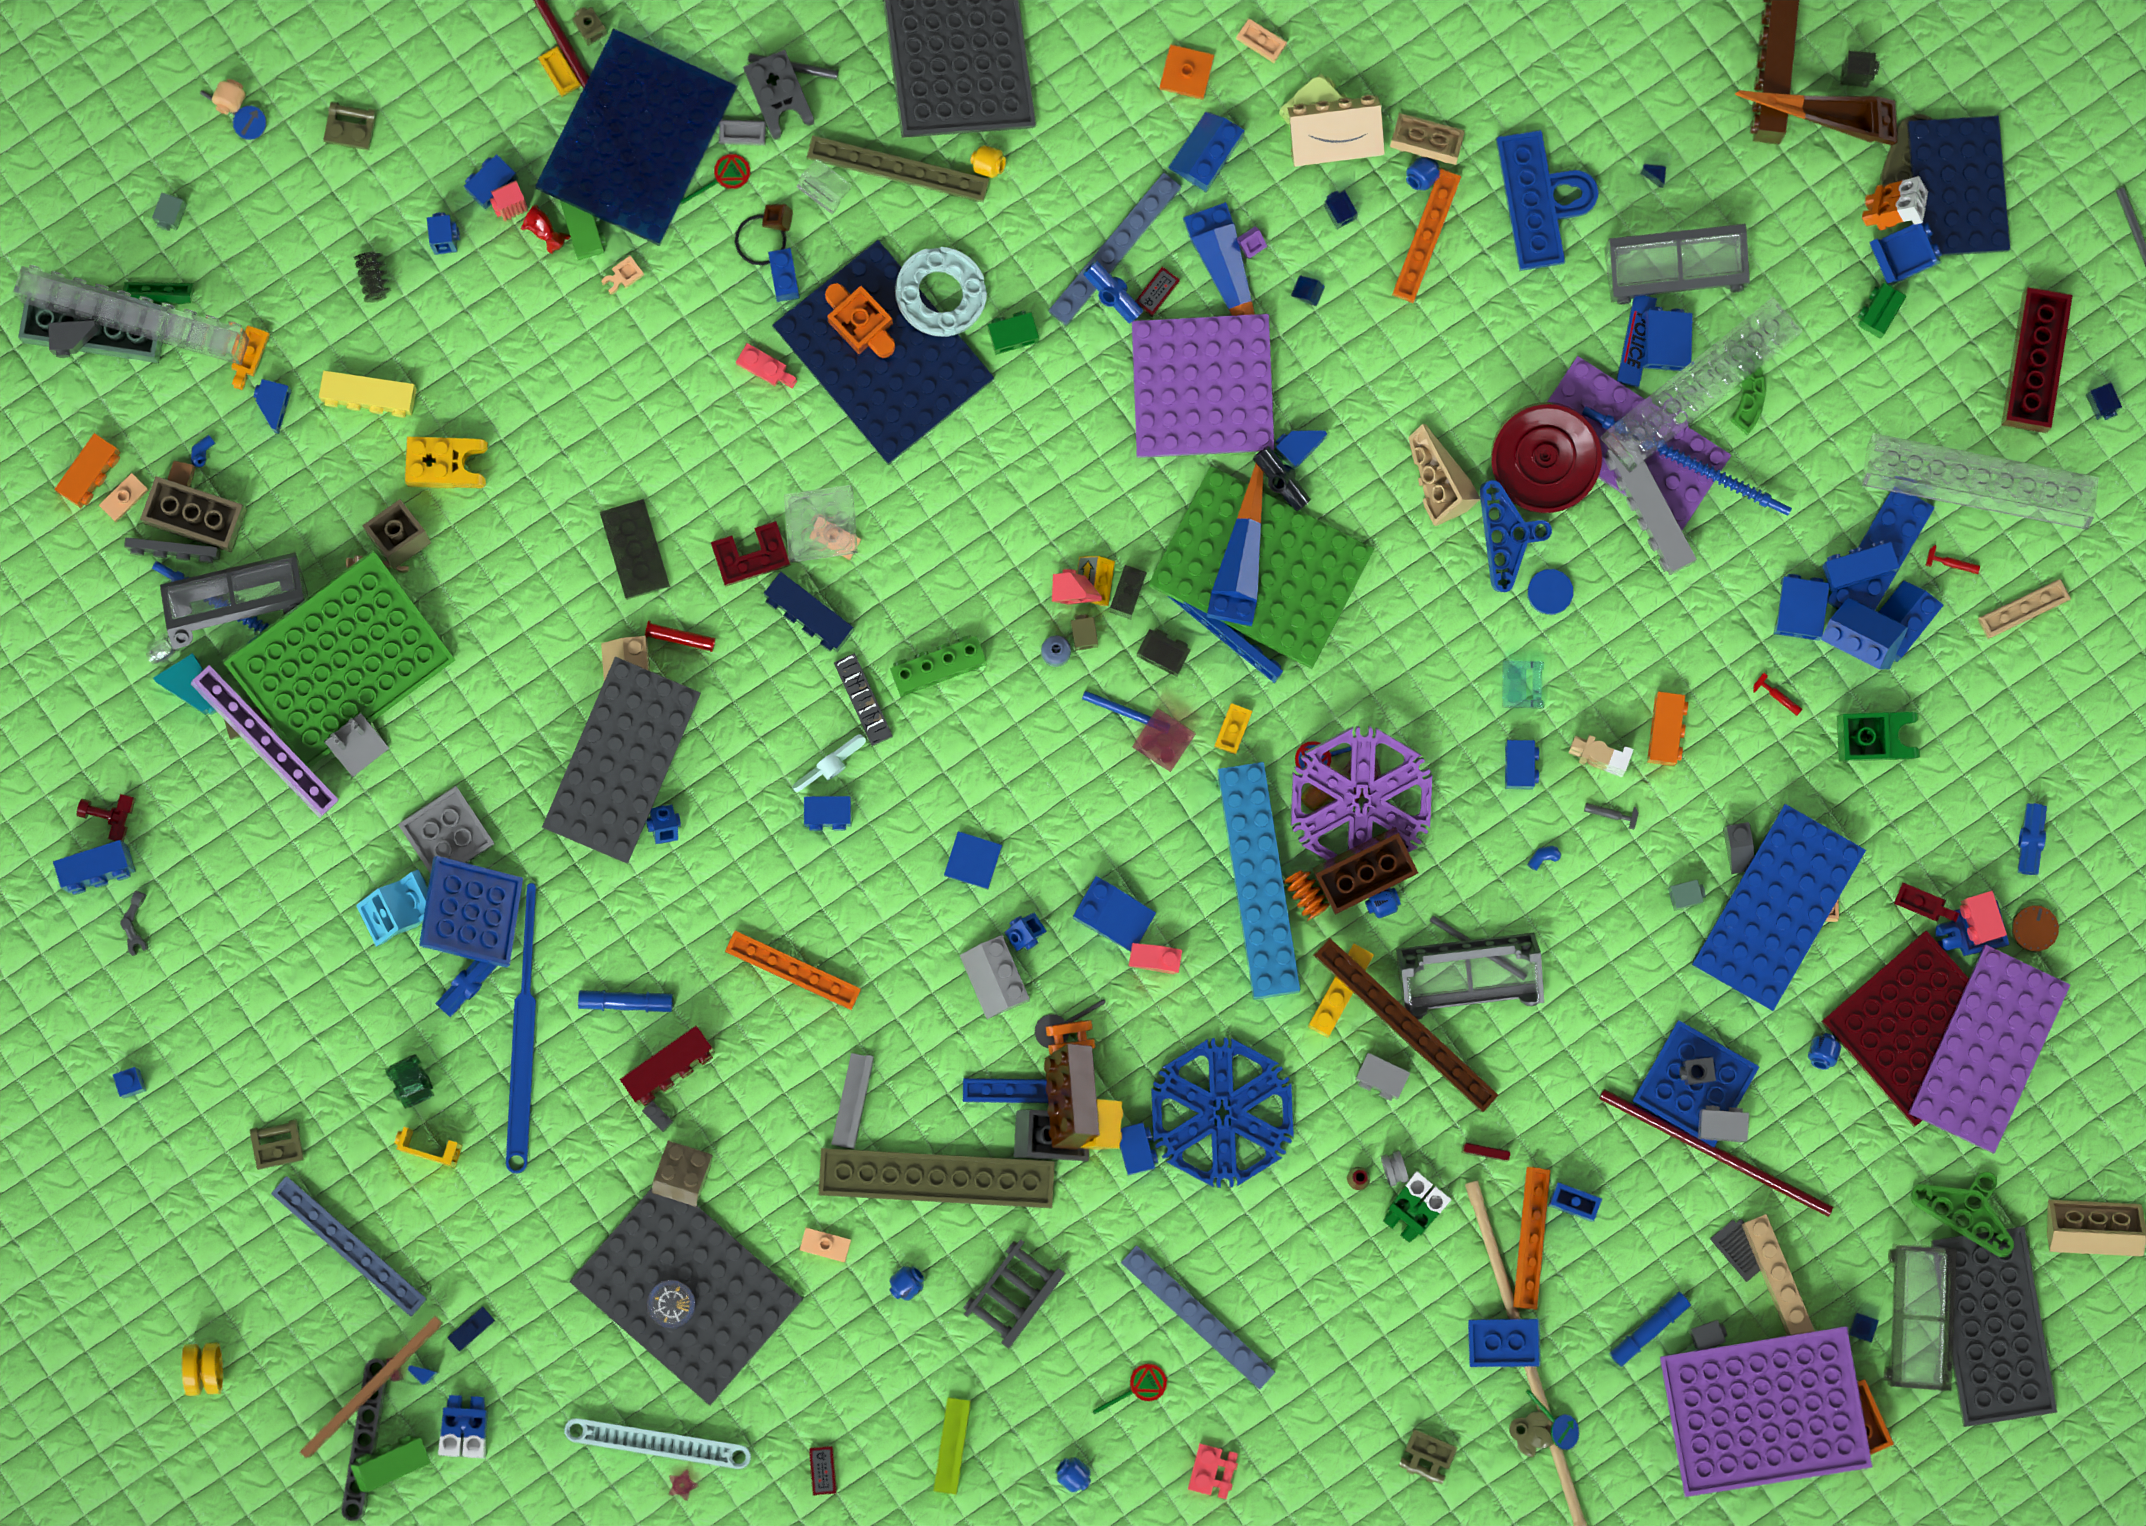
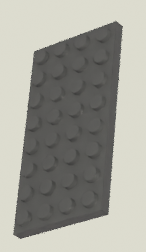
M615 656L542 828L628 864L701 693Z
M2024 1226L2006 1229L2014 1241L2013 1250L2006 1257L1996 1256L1965 1236L1931 1241L1963 1427L2057 1413ZM1989 1232L1977 1233L1976 1235L1981 1239H1985L1989 1236ZM1996 1233L1993 1234L1989 1244L1992 1245L1993 1240L1995 1241V1238L1997 1236ZM2005 1241L1998 1243L2000 1250L2007 1248Z

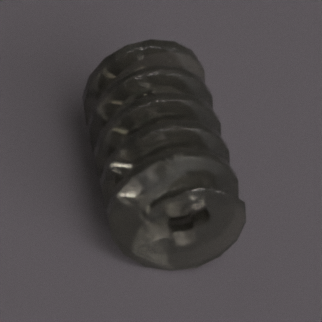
M367 252L353 257L357 260L355 263L356 268L360 269L357 274L361 277L359 282L361 286H364L362 293L366 295L364 301L367 303L384 300L387 298L386 294L392 291L391 288L384 287L385 284L389 283V279H382V276L386 275L387 271L379 269L385 265V262L377 261V259L383 256L382 253Z

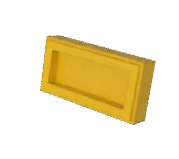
M558 46L538 57L561 97L581 86Z

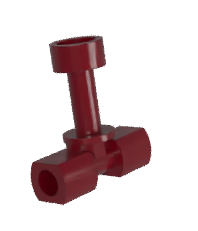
M120 794L117 807H112L111 810L91 806L90 800L81 799L76 815L87 819L88 815L107 819L108 825H112L108 839L124 842L128 829L125 826L128 813L132 814L136 798Z

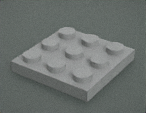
M457 786L398 824L430 874L435 856L468 863L495 845Z

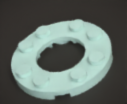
M947 247L923 249L912 255L902 266L895 285L897 305L905 319L918 330L934 336H952L970 328L981 315L987 297L984 277L978 266L965 254ZM933 272H945L952 275L959 282L962 289L960 305L953 311L937 313L928 309L919 296V284L926 275Z

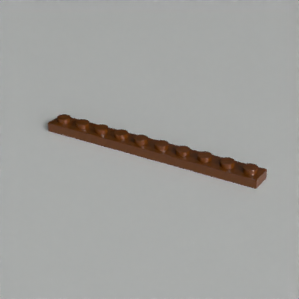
M1327 938L1317 949L1313 956L1480 1112H1484L1497 1098L1498 1094L1331 938Z

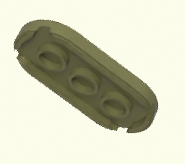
M1923 114L1911 115L1901 121L1897 127L1898 143L1890 146L1880 176L1881 185L1884 187L1890 183L1912 178L1907 123L1908 121H1919L1918 119L1933 120L1929 116Z

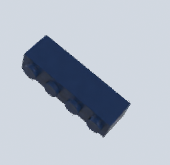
M782 572L778 574L764 592V596L767 598L765 602L775 610L779 607L785 612L783 616L793 624L797 621L803 626L801 629L811 638L814 635L822 640L820 644L830 652L832 649L838 652L854 632L853 626Z

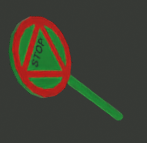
M736 154L722 156L714 167L716 179L680 200V204L686 203L717 183L726 189L743 187L750 177L748 162Z
M1154 1364L1139 1366L1130 1377L1131 1390L1094 1409L1093 1414H1097L1132 1394L1142 1401L1157 1400L1164 1394L1167 1387L1165 1373Z

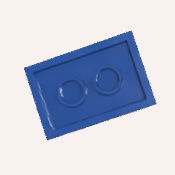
M1540 1319L1468 1320L1470 1367L1541 1366Z

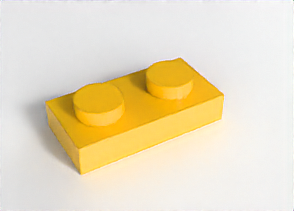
M1231 703L1214 747L1236 755L1252 711Z

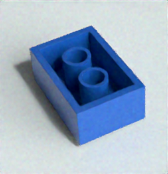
M121 840L53 861L60 887L68 893L72 892L73 895L83 893L87 887L93 885L95 888L108 885V881L117 878V881L130 878V874L136 872L129 847Z

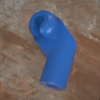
M209 435L192 447L191 462L195 467L205 465L206 450L216 444Z
M1555 846L1539 848L1527 866L1537 871L1544 860L1558 861L1561 858V852Z

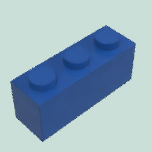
M1884 541L1871 544V548L1862 550V547L1855 548L1849 551V555L1843 557L1840 554L1832 555L1822 565L1827 582L1830 583L1829 588L1831 592L1897 572L1900 568L1892 543H1884Z

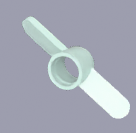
M861 734L856 735L835 752L823 758L816 765L817 767L793 784V790L795 792L801 791L822 774L827 781L838 775L846 767L842 761L865 744L866 739Z

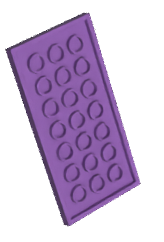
M1579 356L1576 357L1547 401L1569 406L1582 414L1585 406L1605 416L1609 414L1614 417L1615 421L1619 419L1621 424L1625 422V426L1629 427L1631 425V429L1637 428V432L1643 431V435L1649 434V438L1655 437V441L1661 440V444L1667 443V447L1673 446V450L1679 449V453L1684 451L1685 456L1690 454L1691 459L1696 457L1697 462L1702 460V464L1708 463L1710 468L1714 466L1716 471L1720 469L1721 472L1731 457V454ZM1584 416L1595 430L1601 445L1602 465L1598 478L1627 496L1624 490L1621 491L1615 480L1617 476L1614 470H1609L1605 458H1607L1606 453L1608 450L1630 438H1624L1623 434L1618 435L1617 431L1613 433L1611 428L1607 430L1602 427V424ZM1641 443L1636 444L1680 529L1683 530L1714 483L1712 478L1706 479V475L1700 476V472L1695 473V470H1689L1688 466L1684 468L1682 463L1678 465L1676 460L1672 462L1670 457L1666 459L1664 454L1659 456V452L1653 453V449L1648 450L1647 446L1642 447Z
M1984 945L1908 1114L1992 1154L1995 1153L2069 990L2070 984L1988 945Z

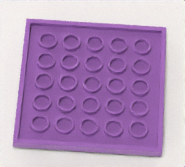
M1269 314L1132 322L1137 458L1259 452L1266 446L1275 451Z

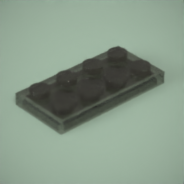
M644 499L601 511V519L625 599L629 600L669 588L670 584Z

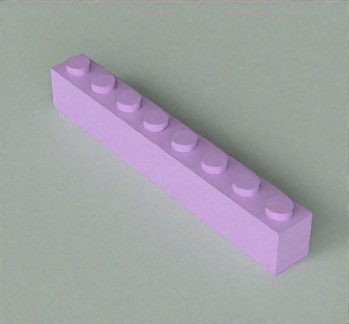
M210 665L192 680L191 685L319 818L338 802L339 799Z

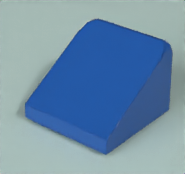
M411 1365L408 1367V1371L422 1385H427L438 1374V1372Z

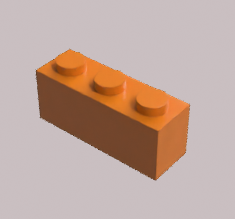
M94 433L54 490L79 508H82L83 505H88L93 498L92 492L97 486L100 487L107 477L105 474L110 467L116 466L121 452Z
M1659 691L1655 694L1647 763L1675 766L1677 761H1681L1683 747H1679L1680 738H1684L1686 725L1682 724L1683 715L1686 716L1688 711V702H1685V695Z

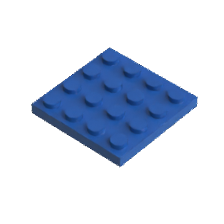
M435 856L432 862L419 946L507 968L510 966L523 878Z
M1678 1020L1632 1101L1698 1138L1699 1111L1702 1109L1706 1110V1106H1718L1720 1111H1729V1108H1737L1759 1066ZM1713 1057L1716 1081L1685 1086V1080L1681 1081L1679 1067H1682V1062ZM1696 1065L1692 1066L1691 1074L1695 1078H1700L1702 1076V1069ZM1700 1139L1712 1147H1715L1718 1142L1717 1140Z

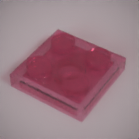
M1157 708L1132 747L1171 772L1196 733Z

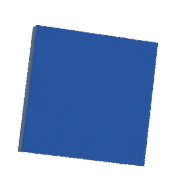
M958 831L944 876L988 890L1002 845Z

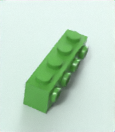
M967 635L958 639L959 643L950 646L949 643L938 646L935 652L928 653V651H924L915 655L916 659L907 662L906 659L893 663L894 667L890 668L900 697L986 666L987 662L977 636L971 637V635Z

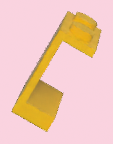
M403 1127L402 1131H398L395 1139V1144L398 1145L397 1150L456 1168L462 1149L461 1144L448 1140L444 1156L441 1158L408 1148L413 1130Z

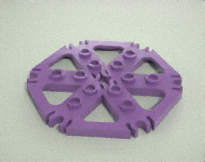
M1356 726V735L1353 736V727H1350L1306 751L1305 754L1312 757V759L1310 760L1307 756L1302 755L1301 760L1307 763L1306 767H1294L1296 772L1302 774V776L1292 771L1291 826L1295 824L1292 827L1294 832L1300 829L1304 830V834L1298 837L1299 842H1304L1301 843L1302 846L1329 860L1338 854L1318 842L1319 836L1349 821L1347 848L1349 850L1372 839V824L1374 821L1388 830L1396 827L1408 852L1418 848L1417 845L1410 841L1413 839L1415 843L1421 844L1422 841L1416 837V834L1419 831L1425 834L1428 833L1426 827L1421 824L1427 825L1430 828L1432 774L1427 776L1431 772L1429 768L1425 770L1419 769V765L1425 762L1423 757L1416 759L1422 756L1420 753L1376 727L1375 736L1373 737L1371 726H1368V733L1366 735H1361L1360 727ZM1341 743L1350 744V779L1321 761L1322 754ZM1384 743L1404 756V761L1401 765L1374 779L1375 747L1378 744ZM1305 783H1310L1336 800L1310 814H1305L1301 811L1302 786ZM1414 785L1421 787V810L1415 816L1386 801ZM1361 788L1364 797L1368 799L1363 802L1362 811H1360L1358 801H1355V798L1360 797Z

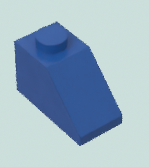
M262 379L260 385H256L254 398H256L259 408L274 433L279 434L292 390L287 385Z
M1324 430L1291 431L1288 435L1284 433L1275 442L1277 444L1275 452L1295 470L1326 439L1327 433Z

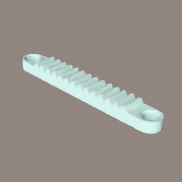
M572 1419L568 1421L564 1428L566 1437L570 1441L735 1469L746 1467L751 1460L750 1451L742 1445L584 1419ZM575 1423L583 1427V1433L579 1437H573L570 1433V1428ZM737 1450L743 1451L746 1455L745 1461L741 1464H736L732 1459L733 1453Z

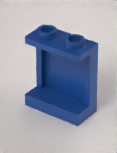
M1923 221V223L1913 224L1885 238H1877L1869 242L1887 284L1894 285L1941 263L1939 257L1942 256L1938 244H1933L1930 236L1933 235V232L1928 222L1924 223Z
M1650 307L1649 310L1642 314V319H1646L1645 357L1640 360V368L1685 371L1691 368L1692 313H1685L1684 309L1663 311L1662 307Z
M1796 574L1784 576L1781 579L1782 587L1774 634L1819 641L1823 636L1830 583H1825L1824 579L1815 577L1810 578V580L1801 579V576Z

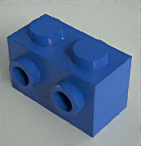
M434 213L432 217H427L429 244L434 255L457 252L456 241L460 240V233L456 221L453 222L450 215H446V213Z

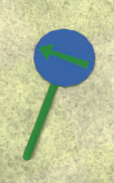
M1527 1390L1526 1393L1553 1422L1551 1437L1555 1446L1563 1450L1573 1448L1579 1438V1428L1575 1419L1565 1414L1555 1419L1530 1390Z

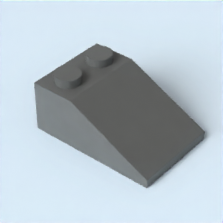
M1030 1109L1016 1111L1014 1157L1089 1161V1149L1078 1148L1076 1150L1052 1147V1140L1049 1135L1050 1117L1047 1111Z

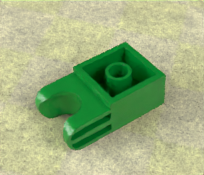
M1881 712L1837 715L1839 762L1919 758L1920 750L1918 747L1905 746L1898 737V732L1904 724H1912L1918 721V713ZM1862 731L1863 735H1867V740H1861L1860 734H1862Z

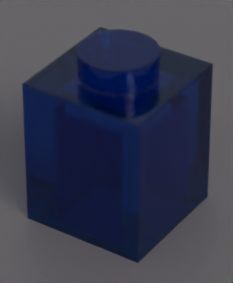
M1335 191L1326 197L1327 200H1325L1324 208L1336 229L1357 219L1358 213L1346 191L1341 193Z
M2111 382L2091 390L2086 395L2097 420L2104 418L2107 421L2118 416L2117 412L2122 408V405Z

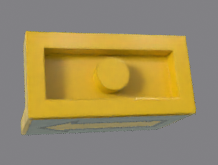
M1101 556L1079 557L1077 574L1085 575L1102 596L1101 601L1090 603L1100 606L1109 605L1115 561Z

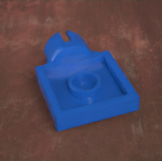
M1996 900V903H1997V906H1998V909H1999V912H2000L1999 904H1998V901ZM1960 909L1954 910L1960 913L1956 922L1951 920L1941 923L1936 927V937L1948 935V938L1938 941L1942 949L1947 951L1958 948L1962 951L1963 956L1982 952L1984 945L1994 949L2009 945L2007 935L1974 945V941L1970 940L1967 933V928H1969L1967 920L1962 917Z

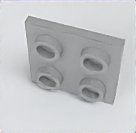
M361 713L349 719L348 723L335 733H331L330 737L324 740L325 744L352 777L389 749Z

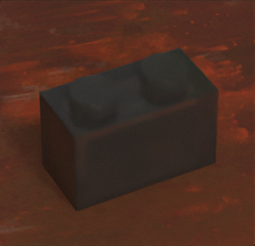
M1848 51L1842 62L1840 85L1868 87L1869 83L1874 81L1875 75L1878 74L1879 61H1875L1876 53Z
M1127 565L1124 566L1110 606V613L1132 619L1147 572Z
M1149 629L1137 652V657L1178 678L1191 651L1187 648L1188 644L1179 639L1173 641L1167 638L1168 634L1159 629H1155V631Z

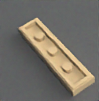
M2059 579L1979 617L1978 621L1987 639H1990L2071 600L2062 580Z

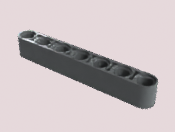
M371 1359L366 1363L362 1388L374 1377L371 1372L372 1365L380 1363L384 1367L387 1364L384 1360ZM387 1381L378 1389V1397L373 1400L369 1398L357 1412L341 1509L343 1517L349 1521L360 1520L366 1512L369 1492L361 1491L358 1494L353 1492L352 1483L356 1479L350 1465L355 1463L356 1458L367 1453L370 1455L375 1454ZM369 1409L375 1414V1418L371 1423L365 1422L363 1418L364 1412ZM364 1433H368L371 1437V1442L366 1447L362 1446L359 1442L360 1436ZM353 1503L359 1507V1513L356 1517H351L348 1514V1507Z

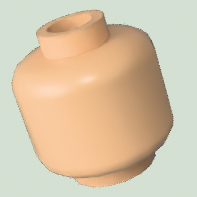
M227 79L226 81L219 82L212 96V102L216 105L217 111L228 115L229 112L235 113L239 111L246 94L239 82Z

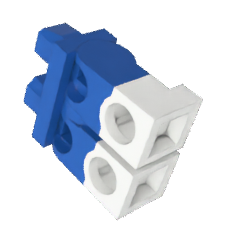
M449 1395L447 1408L443 1407L438 1455L486 1459L488 1411L485 1410L484 1397L471 1396L470 1409H462V1396ZM463 1434H464L463 1452H462V1439H463Z

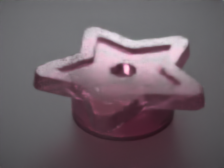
M685 1470L680 1476H669L673 1485L669 1492L670 1496L680 1495L687 1501L690 1491L698 1487L697 1483L690 1480L688 1470ZM681 1483H684L683 1488L680 1487Z

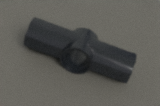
M1266 446L1253 457V460L1268 477L1270 489L1280 493L1296 512L1310 502V497L1295 480L1296 474L1294 469L1289 465H1284L1269 446Z

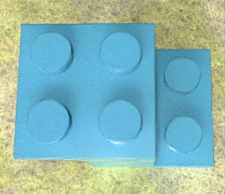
M419 869L410 872L400 881L378 888L356 905L376 946L382 945L393 936L414 929L423 923L428 888Z

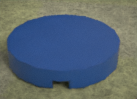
M1545 569L1538 572L1531 579L1527 591L1528 600L1537 612L1546 615H1556L1563 612L1570 605L1573 598V585L1563 572L1556 569Z

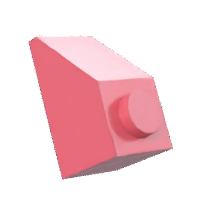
M1064 569L1062 573L1053 574L1052 602L1071 605L1102 600V596L1085 575L1076 574V570Z
M1132 943L1128 966L1176 974L1179 973L1182 950L1159 945Z

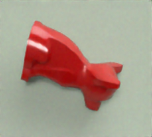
M534 205L529 210L521 226L522 231L530 230L538 238L546 241L547 251L551 254L555 250L562 248L565 240L571 238L566 233L554 231L548 216L538 208V205Z

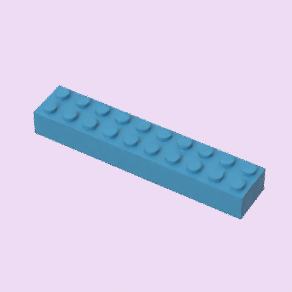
M1264 762L1218 769L1217 776L1253 1000L1299 993L1300 985Z

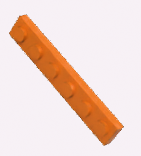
M1443 169L1439 170L1440 176L1434 183L1392 296L1414 303L1462 177Z
M734 931L725 950L726 953L851 1011L861 992V988L737 931Z
M1527 1167L1513 1304V1307L1537 1310L1550 1170L1535 1167Z

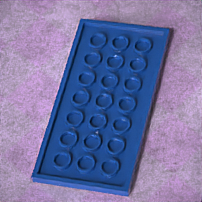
M1784 804L1692 965L1774 1011L1866 850Z

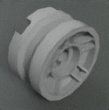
M1399 1150L1394 1151L1393 1155L1388 1156L1385 1154L1381 1156L1384 1172L1390 1187L1395 1186L1400 1181L1402 1183L1409 1181Z

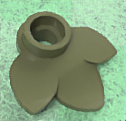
M1531 1412L1526 1418H1516L1510 1424V1435L1517 1440L1518 1449L1526 1456L1534 1457L1536 1447L1547 1448L1554 1444L1551 1434L1545 1428L1550 1419L1544 1412ZM1520 1425L1525 1427V1433L1523 1434L1517 1432V1427Z

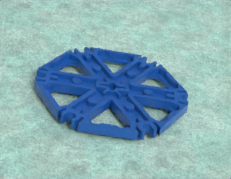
M1212 1038L1211 1049L1208 1047L1207 1039L1162 1067L1170 1072L1169 1075L1164 1071L1159 1072V1075L1165 1078V1082L1163 1084L1153 1083V1086L1161 1089V1092L1151 1088L1153 1143L1157 1139L1163 1138V1141L1158 1142L1155 1147L1156 1149L1160 1146L1167 1147L1168 1151L1162 1155L1163 1159L1168 1158L1171 1154L1173 1155L1166 1163L1213 1188L1214 1178H1217V1188H1221L1222 1179H1228L1229 1186L1232 1188L1234 1185L1233 1177H1236L1237 1186L1282 1159L1283 1157L1275 1153L1276 1150L1278 1153L1285 1155L1286 1151L1280 1148V1143L1285 1141L1291 1144L1292 1140L1284 1137V1134L1294 1137L1291 1084L1282 1087V1085L1289 1081L1288 1077L1284 1080H1280L1277 1077V1073L1283 1070L1282 1067L1276 1068L1274 1072L1271 1070L1279 1063L1232 1038L1231 1048H1228L1227 1038H1224V1045L1222 1047H1217L1215 1045V1038ZM1239 1054L1258 1063L1262 1067V1074L1233 1092L1232 1058ZM1198 1056H1205L1209 1063L1210 1092L1179 1076V1069ZM1272 1095H1278L1282 1099L1283 1123L1280 1127H1274L1247 1113V1111ZM1165 1099H1172L1198 1114L1172 1131H1166L1162 1127L1161 1104ZM1221 1100H1223L1224 1109L1229 1111V1115H1225L1224 1125H1222L1220 1115H1216V1111L1220 1109ZM1214 1119H1217V1126H1215ZM1235 1133L1264 1148L1266 1152L1265 1158L1246 1170L1238 1169L1236 1166ZM1211 1134L1213 1165L1210 1171L1204 1172L1182 1159V1153Z

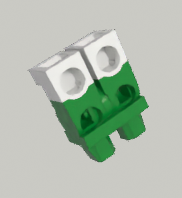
M1417 1171L1389 1206V1212L1383 1220L1391 1229L1400 1220L1403 1221L1407 1227L1400 1236L1408 1243L1418 1235L1421 1236L1451 1201L1448 1196L1437 1187H1434L1420 1204L1419 1201L1433 1184Z

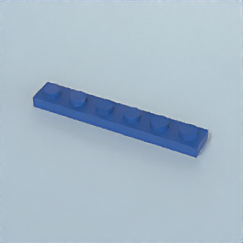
M1169 597L1274 684L1280 678L1283 670L1280 669L1279 663L1265 657L1263 651L1255 644H1249L1241 632L1233 631L1218 619L1208 618L1207 613L1186 602L1181 603Z

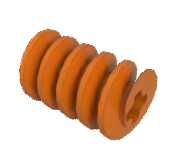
M1300 870L1285 879L1283 884L1291 883L1287 890L1288 892L1296 891L1292 899H1301L1297 907H1305L1302 915H1310L1307 919L1309 921L1326 911L1330 903H1321L1325 895L1317 896L1321 888H1312L1316 881L1315 879L1307 880L1311 872Z

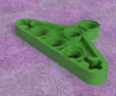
M1990 1172L1980 1173L1969 1190L1919 1184L1913 1188L1911 1201L1916 1207L1996 1256L2006 1257L2011 1254L2014 1241L1988 1203L1997 1186V1179L1994 1174ZM1988 1178L1992 1181L1993 1186L1989 1189H1984L1980 1185V1180ZM1923 1191L1926 1193L1925 1197L1927 1199L1923 1198L1920 1201L1917 1199V1193L1920 1194ZM1934 1195L1937 1198L1933 1201L1932 1206L1929 1207V1202ZM1972 1196L1977 1197L1981 1205L1976 1208L1971 1207L1968 1204V1198ZM1938 1203L1946 1204L1948 1212L1945 1214L1938 1213L1935 1205ZM1959 1215H1964L1968 1218L1969 1223L1966 1226H1959L1955 1218ZM1978 1228H1985L1988 1230L1989 1236L1981 1239L1976 1235V1230ZM1996 1233L1997 1236L1995 1238V1241L1993 1240L1992 1245L1989 1244L1993 1234ZM2005 1241L2007 1248L2000 1250L1998 1243Z

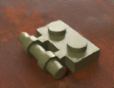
M1413 1429L1405 1449L1406 1452L1413 1454L1411 1461L1401 1458L1399 1467L1406 1469V1472L1413 1475L1415 1473L1425 1477L1426 1481L1430 1483L1434 1481L1442 1485L1445 1476L1437 1472L1440 1466L1449 1470L1457 1447ZM1420 1458L1432 1462L1431 1468L1428 1469L1418 1465Z

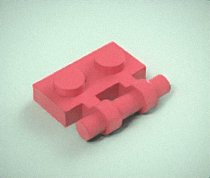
M1199 1444L1188 1490L1211 1495L1213 1486L1220 1488L1218 1498L1227 1500L1228 1492L1232 1490L1233 1486L1231 1484L1233 1472L1237 1470L1238 1463H1236L1238 1453L1229 1451L1227 1460L1220 1459L1222 1449ZM1218 1466L1225 1467L1222 1481L1215 1480Z

